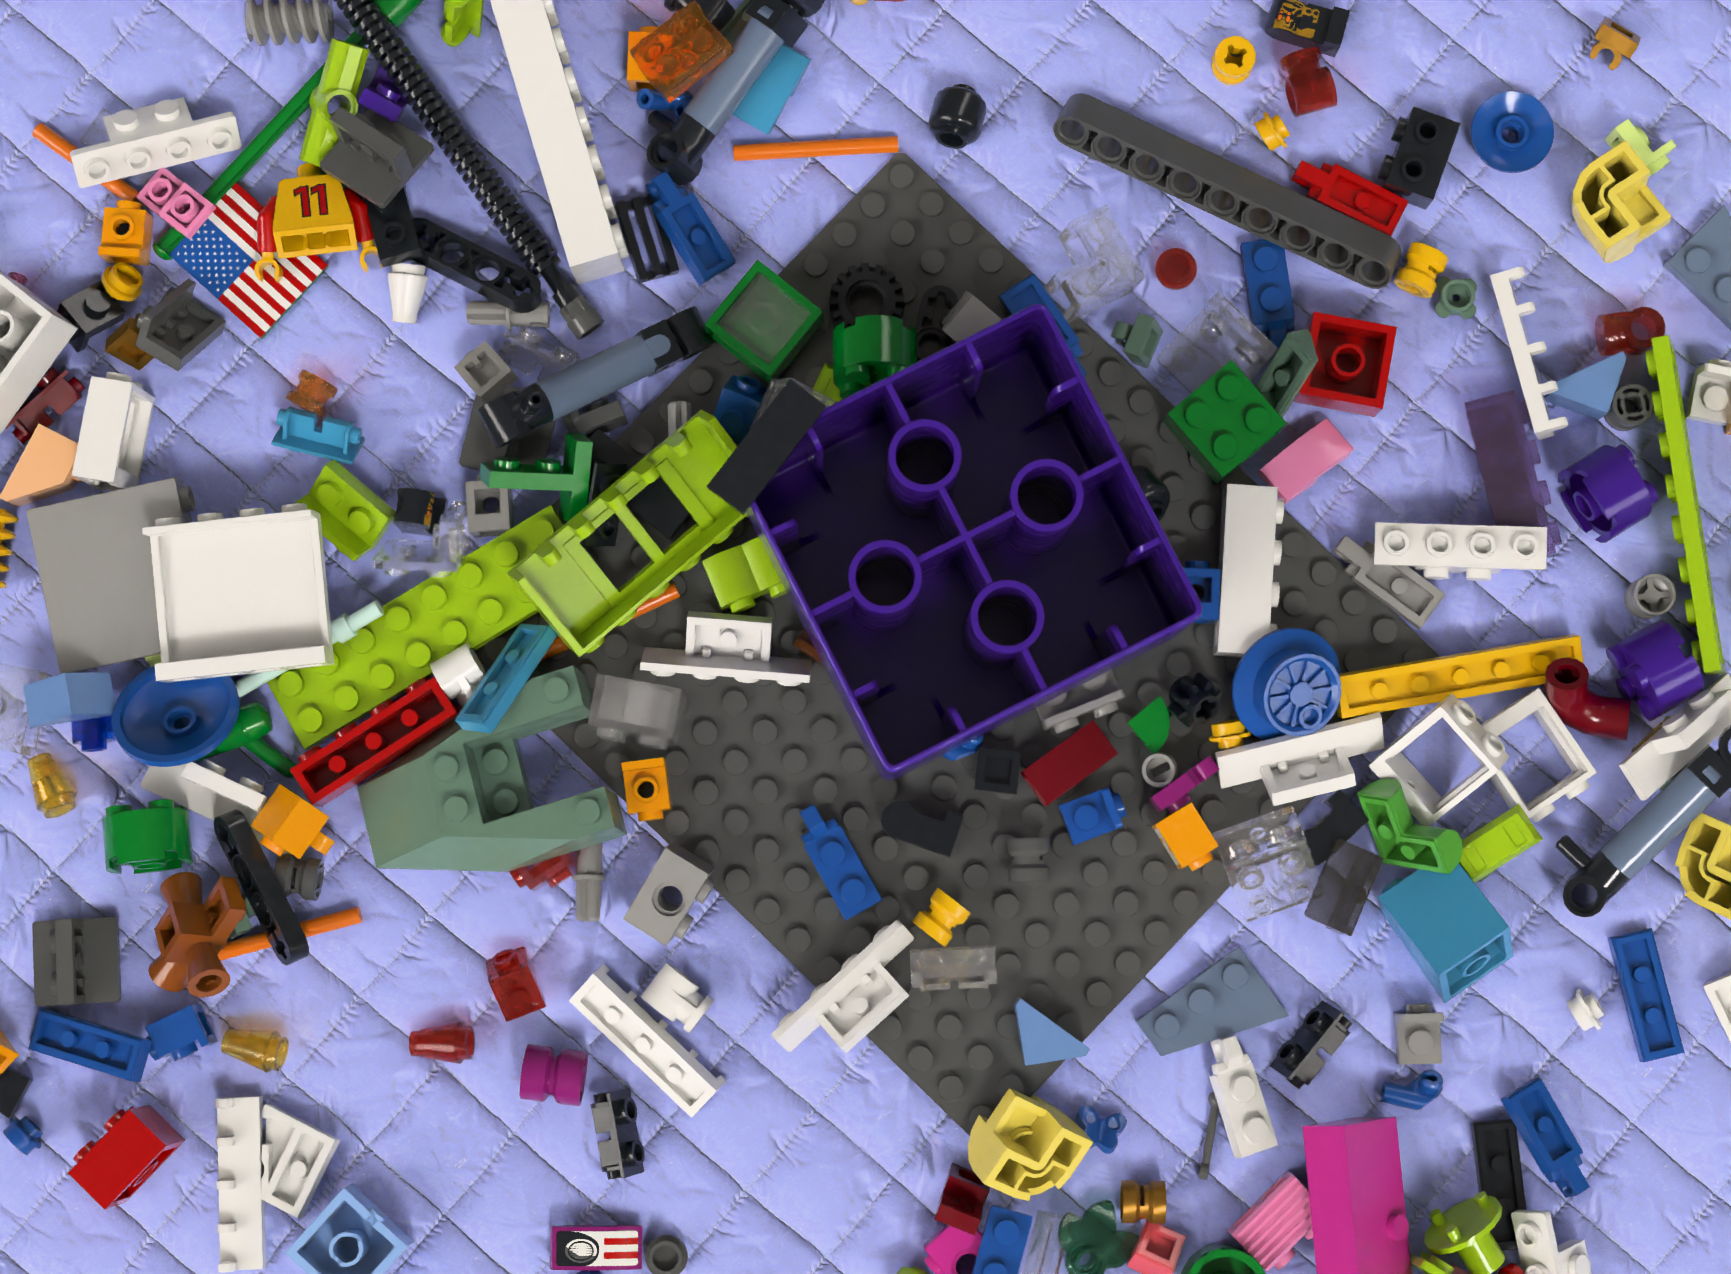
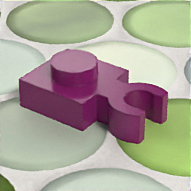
M1208 756L1148 800L1157 812L1168 808L1172 814L1192 800L1188 794L1190 790L1220 769L1211 756Z

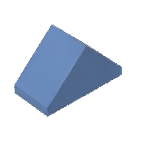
M1624 351L1556 381L1558 390L1544 395L1545 401L1599 420L1609 412L1627 360Z
M110 672L62 673L23 685L30 728L111 716L113 713L115 701Z
M1018 998L1014 1003L1023 1064L1025 1066L1083 1057L1090 1051L1089 1047L1021 998Z

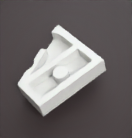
M265 1104L262 1110V1118H266V1144H262L261 1161L264 1165V1174L261 1178V1200L296 1218H303L340 1139L272 1104Z

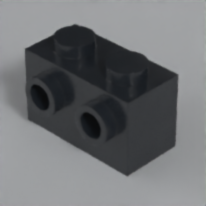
M1413 107L1406 118L1400 116L1391 140L1397 142L1393 156L1385 155L1377 178L1384 180L1382 187L1409 201V204L1426 210L1435 197L1461 123L1417 107Z

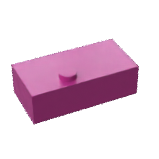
M1357 1117L1302 1126L1317 1274H1412L1408 1241L1409 1224L1405 1211L1396 1117Z

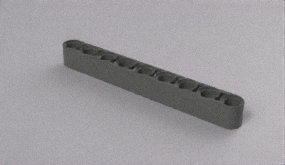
M1079 93L1070 96L1054 123V135L1065 146L1365 287L1372 289L1383 288L1387 286L1393 276L1401 255V248L1398 242L1391 236L1090 95Z

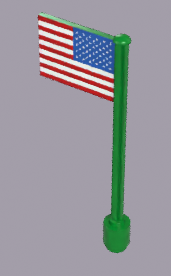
M374 0L373 3H376L380 8L379 11L384 13L386 16L385 20H389L392 26L398 29L424 0ZM356 30L345 40L361 47L366 46L362 41L363 36H359ZM325 63L202 194L216 209L192 238L188 239L172 227L157 244L153 242L152 245L158 257L163 260L174 259L261 339L267 335L329 266L317 255L279 259L278 253L274 252V260L283 270L282 279L277 283L274 278L275 267L268 265L263 269V282H261L255 275L254 269L256 263L262 259V252H258L257 216L263 209V206L238 183L309 108L310 95L313 89L320 83Z

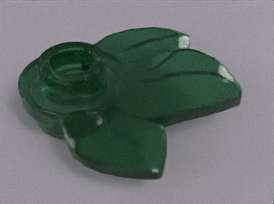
M1107 1199L1091 1205L1084 1212L1082 1218L1074 1213L1067 1212L1058 1229L1059 1243L1066 1251L1065 1267L1068 1274H1104L1106 1269L1121 1267L1131 1257L1139 1239V1236L1133 1232L1116 1230L1114 1205ZM1089 1253L1090 1259L1088 1263L1080 1266L1079 1261L1082 1256Z

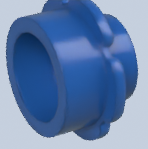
M24 1116L21 1120H17L14 1117L9 1119L11 1124L3 1131V1134L19 1151L28 1155L35 1147L41 1148V1142L38 1138L43 1132L27 1116Z

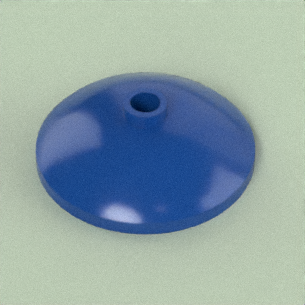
M152 666L132 679L120 693L112 713L113 733L123 751L140 763L157 767H172L193 762L216 749L232 731L240 710L238 690L230 676L169 683L156 681L155 666Z

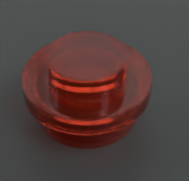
M1172 248L1163 252L1155 265V274L1158 281L1164 287L1171 290L1186 288L1193 282L1197 273L1194 257L1186 250L1180 248Z

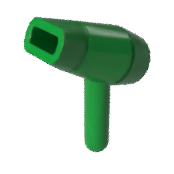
M258 701L241 706L235 726L228 737L216 749L198 759L201 761L244 746L286 778L294 777L290 769L296 766L293 761L261 739L273 730V724L268 710Z

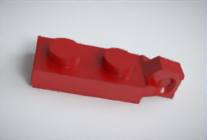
M1302 160L1291 178V181L1309 190L1306 197L1389 236H1392L1409 202L1336 163L1334 166L1323 163L1319 169Z

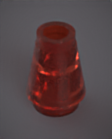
M460 1021L412 1031L409 1036L411 1056L461 1064L463 1060H471L474 1055V1030L470 1025L463 1026Z

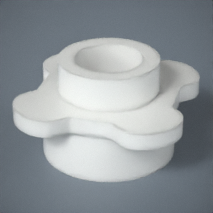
M1579 988L1576 990V997L1567 1001L1571 1013L1584 1031L1594 1026L1597 1030L1601 1029L1602 1022L1600 1018L1605 1015L1601 1005L1592 993L1585 996Z

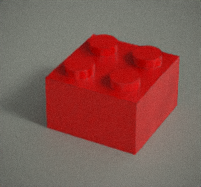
M1313 312L1307 321L1306 329L1311 333L1318 362L1293 402L1375 417L1383 409L1397 327Z
M151 1105L137 1108L132 1106L126 1111L120 1109L104 1125L108 1132L96 1143L91 1140L73 1157L77 1164L68 1174L106 1210L127 1202L178 1149L185 1139Z

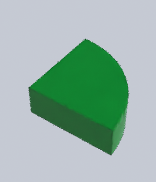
M1161 696L1157 697L1126 723L1152 754L1157 753L1162 748L1170 728L1169 713Z

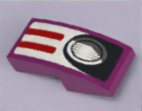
M592 1224L550 1226V1269H642V1226H595Z

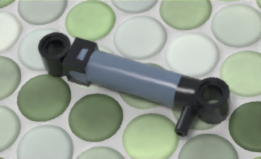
M753 0L745 11L751 19L678 119L674 122L657 110L649 114L648 124L660 133L650 141L647 147L646 155L648 162L660 173L667 172L672 181L677 185H685L692 182L702 169V155L784 43L791 48L794 46L809 25L803 18L816 14L821 9L825 0Z
M693 306L639 331L635 336L523 389L502 395L483 405L477 411L496 448H501L519 440L539 427L647 376L651 377L674 366L677 362L685 361L710 348L715 342L706 333L705 323L697 307Z
M1731 725L1726 727L1719 735L1718 749L1716 751L1709 744L1703 748L1687 764L1685 769L1593 857L1590 858L1568 835H1564L1555 844V847L1578 869L1576 873L1568 878L1563 891L1564 904L1571 913L1584 918L1599 913L1612 897L1716 798H1720L1731 787V753L1728 750V742L1731 739ZM1582 883L1592 885L1597 891V898L1591 904L1584 905L1578 903L1572 895L1575 886Z

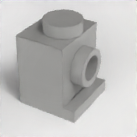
M480 474L476 475V481L465 482L468 532L474 538L500 536L515 527L512 489L488 488L479 479ZM491 499L499 501V508L494 513H488L485 510L486 503Z

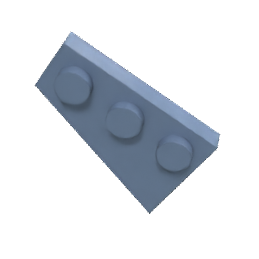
M1723 205L1663 266L1731 331V216L1726 206Z
M1236 947L1135 1022L1159 1055L1165 1056L1288 1017L1289 1014L1240 947Z

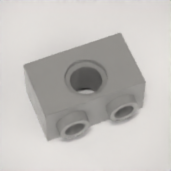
M672 841L662 852L623 920L665 946L675 936L681 940L694 920L688 914L694 903L698 901L703 904L716 883L709 879L716 867ZM666 886L678 888L683 897L682 904L672 905L667 902L664 897V888Z

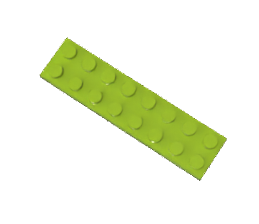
M1669 335L1651 338L1653 349L1646 350L1645 353L1649 375H1651L1652 381L1658 380L1660 390L1652 392L1655 415L1658 417L1659 422H1665L1666 432L1658 433L1661 455L1665 459V463L1671 462L1672 473L1665 474L1668 498L1671 499V503H1677L1679 515L1671 516L1674 538L1678 544H1684L1685 557L1678 558L1680 577L1684 585H1690L1692 598L1684 599L1686 616L1691 627L1697 626L1699 640L1691 641L1692 654L1699 668L1703 667L1704 673L1708 676L1726 674L1675 348Z
M549 505L382 606L383 616L360 628L358 635L345 643L338 641L333 644L335 665L289 669L267 682L303 748L310 750L334 736L342 728L351 723H356L369 715L370 711L387 700H394L406 692L405 689L423 677L429 679L434 676L430 664L466 643L470 645V650L473 649L475 651L537 614L536 608L507 572L564 525L556 509Z

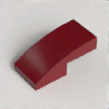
M1092 720L1020 774L1044 807H1046L1118 753L1095 721Z
M952 1163L934 1219L975 1236L990 1187L983 1184L974 1171Z

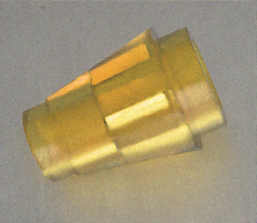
M42 753L27 761L36 809L42 811L47 819L56 818L72 811L77 806L75 800L77 792L55 760H53L51 754Z
M229 1028L225 1032L221 1043L222 1053L228 1054L266 1073L271 1071V1069L279 1071L283 1067L289 1049L287 1037L280 1036L278 1031L234 1030Z

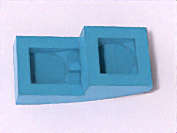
M784 44L732 115L767 135L770 134L789 97L794 95L812 59Z

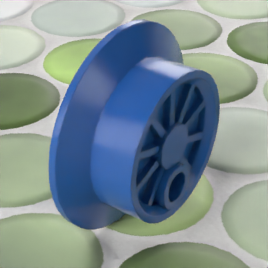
M1295 627L1272 631L1253 643L1241 658L1232 682L1233 706L1243 726L1253 735L1263 740L1284 735L1304 736L1314 733L1325 726L1335 714L1341 698V680L1339 677L1341 669L1333 648L1316 633Z

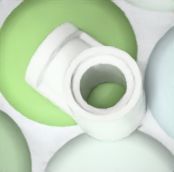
M468 643L430 664L437 682L450 700L456 698L459 702V712H461L486 675L481 661L474 650H470L471 647Z
M667 962L640 996L669 1020L674 1022L678 1019L684 1024L683 1029L688 1033L692 1031L714 1002L711 996L707 995L704 997L697 992L699 986Z

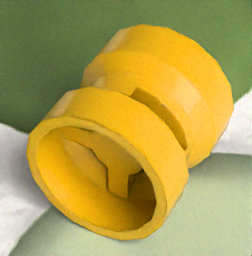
M1412 242L1405 255L1407 263L1405 267L1398 270L1393 282L1400 289L1412 295L1426 299L1431 298L1437 287L1435 282L1437 274L1444 271L1449 259L1443 252L1434 247Z
M937 888L930 897L931 904L928 907L930 910L928 912L919 911L912 922L943 947H946L953 938L950 929L952 927L955 928L959 924H964L971 913L941 889Z

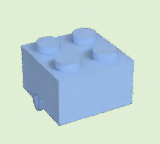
M352 1183L344 1187L285 1254L307 1274H386L414 1243V1240Z

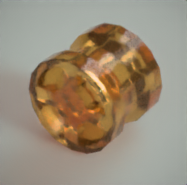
M302 369L298 375L299 383L296 389L290 390L286 399L307 412L317 414V417L322 419L326 413L325 404L328 399L335 397L338 389L320 377Z

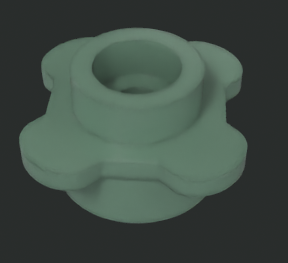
M1448 277L1438 280L1436 290L1439 292V303L1435 306L1436 314L1441 318H1447L1449 315H1460L1463 319L1472 318L1476 313V306L1473 304L1477 290L1475 281L1470 278L1450 280ZM1458 295L1460 300L1458 302L1453 301L1452 296Z

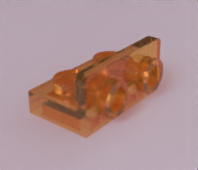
M691 1L684 8L676 11L670 19L651 34L643 37L630 50V54L643 76L669 104L734 53L730 42L706 18L696 1Z

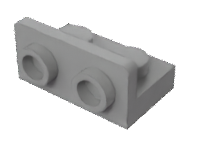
M1110 670L1035 709L1044 731L1054 727L1056 734L1080 725L1077 717L1093 712L1095 718H1099L1119 710L1117 702L1125 698L1123 690L1119 689L1113 671Z

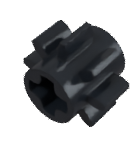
M1198 672L1194 679L1190 676L1180 677L1170 688L1169 699L1172 703L1167 707V710L1189 728L1193 725L1194 721L1199 724H1205L1212 720L1219 710V700L1216 696L1221 693V690L1201 672Z

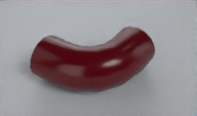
M1568 657L1552 661L1545 671V692L1547 700L1562 722L1586 735L1627 741L1631 699L1602 696L1589 690L1588 669L1577 659Z

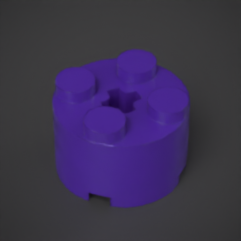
M1623 444L1615 448L1610 445H1603L1558 474V483L1565 480L1566 490L1560 494L1568 512L1585 533L1593 529L1601 535L1594 539L1600 543L1608 542L1648 517L1651 513L1652 504L1658 501L1655 488L1649 481L1642 479L1634 466L1635 459L1633 454Z
M1664 620L1650 624L1606 649L1609 661L1620 675V678L1615 680L1617 689L1623 698L1634 699L1637 702L1640 711L1648 721H1653L1680 706L1704 689L1703 677L1693 654L1687 658L1678 647L1685 643L1684 640Z

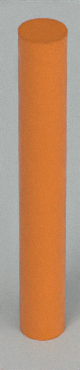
M39 123L33 130L32 136L72 164L70 152L79 148L44 123ZM122 179L101 183L102 186L122 200L139 201L136 198L139 191Z

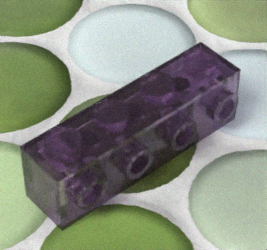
M1512 390L1465 402L1464 409L1494 526L1547 527L1546 559L1555 557V546L1561 545L1562 541L1557 521L1548 522L1544 505L1552 503L1546 480H1537L1534 465L1540 464L1541 459L1536 440L1527 441L1524 425L1531 422L1525 399L1517 400L1515 391Z

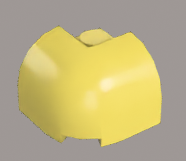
M1626 140L1591 162L1579 174L1571 197L1572 214L1578 229L1604 263H1612L1632 253L1635 245L1669 224L1672 217L1648 188L1647 182L1651 171Z
M1701 813L1689 825L1679 848L1675 866L1679 867L1681 884L1686 891L1685 896L1697 905L1731 920V825Z
M1009 1088L989 1119L978 1115L971 1129L968 1142V1161L972 1170L983 1184L1014 1198L1029 1201L1031 1195L1041 1194L1053 1186L1060 1189L1071 1177L1093 1144V1141L1072 1119L1034 1094L1030 1098Z

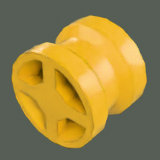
M1241 36L1225 38L1218 44L1211 63L1213 75L1218 81L1226 85H1236L1248 78L1256 59L1253 45ZM1229 52H1231L1232 54L1241 55V56H1239V57L1231 56V54H1230Z

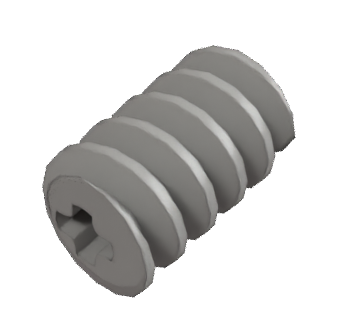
M255 0L245 1V26L250 43L254 37L259 46H265L270 36L275 45H282L287 35L289 42L294 45L300 43L302 34L309 44L316 42L319 33L325 43H330L332 38H334L332 0H327V2L311 0L309 3H306L305 0H294V3H289L288 0H278L277 4H273L272 0H262L261 5H256Z

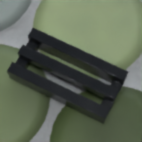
M650 194L643 198H640V196L634 197L631 201L624 202V200L618 201L614 206L638 284L675 275L679 272L671 241L651 207L654 202ZM645 207H648L666 264L664 268L660 264L644 212ZM634 210L652 271L646 272L628 215L629 211Z

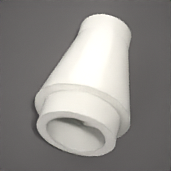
M398 263L392 265L391 273H387L392 307V322L417 324L418 311L429 278L425 276L426 266Z

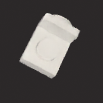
M1711 359L1709 363H1704L1694 370L1686 413L1687 419L1725 427L1731 424L1730 361Z

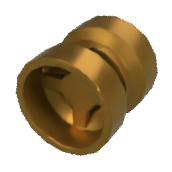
M1121 1180V1223H1136L1139 1219H1148L1152 1224H1165L1167 1202L1165 1181H1151L1148 1185H1139L1135 1180Z

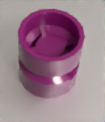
M527 1044L520 1078V1099L544 1102L549 1095H553L557 1103L580 1106L586 1082L588 1052L563 1049L559 1055H555L552 1047Z

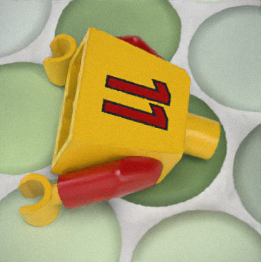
M311 163L300 165L297 168V178L281 180L278 183L277 195L270 197L257 216L258 252H262V259L255 265V275L263 282V269L268 265H273L275 267V281L277 283L280 282L283 270L274 260V252H277L278 258L281 259L358 250L357 243H361L363 248L359 264L361 269L367 273V264L364 261L365 256L375 254L379 258L373 241L374 236L367 213V204L352 189L342 187L341 182L329 174L322 175L321 167Z

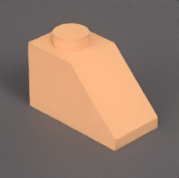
M38 424L2 490L0 498L20 507L74 489L77 482H83L72 476L78 443Z

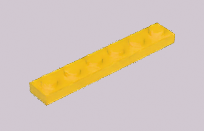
M1571 634L1340 673L1341 698L1337 708V716L1343 719L1441 702L1451 693L1457 699L1542 685L1545 684L1547 666L1552 661L1569 657L1583 663L1581 637Z

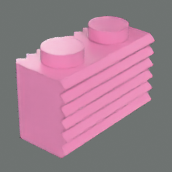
M1288 1171L1227 1230L1267 1272L1273 1266L1276 1270L1283 1268L1294 1257L1296 1252L1292 1247L1303 1236L1307 1240L1313 1238L1309 1191Z

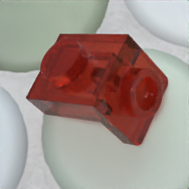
M571 853L545 860L532 869L528 865L509 872L520 888L527 885L531 891H537L548 883L552 889L573 875L570 868L577 865V862Z
M524 946L514 950H502L486 961L488 982L506 1022L546 1007L544 995L532 971L528 953Z

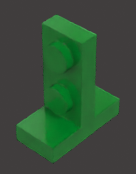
M566 433L563 465H561V461L550 458H538L535 464H520V460L517 458L499 456L494 458V463L481 462L479 479L488 488L561 491L559 515L568 522L587 506L593 442L583 433Z

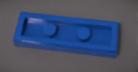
M1652 928L1608 938L1639 1061L1644 1063L1685 1053Z
M39 1008L28 1049L129 1081L141 1082L152 1040L51 1009Z

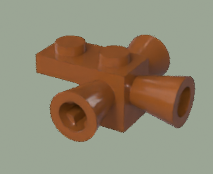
M193 872L176 873L164 880L160 887V893L166 901L168 908L154 928L161 954L149 965V975L157 986L167 991L179 992L187 987L188 992L193 996H214L225 990L230 983V975L219 959L218 953L225 947L227 939L238 922L244 918L246 901L241 895L237 878L221 876L203 904L201 877Z

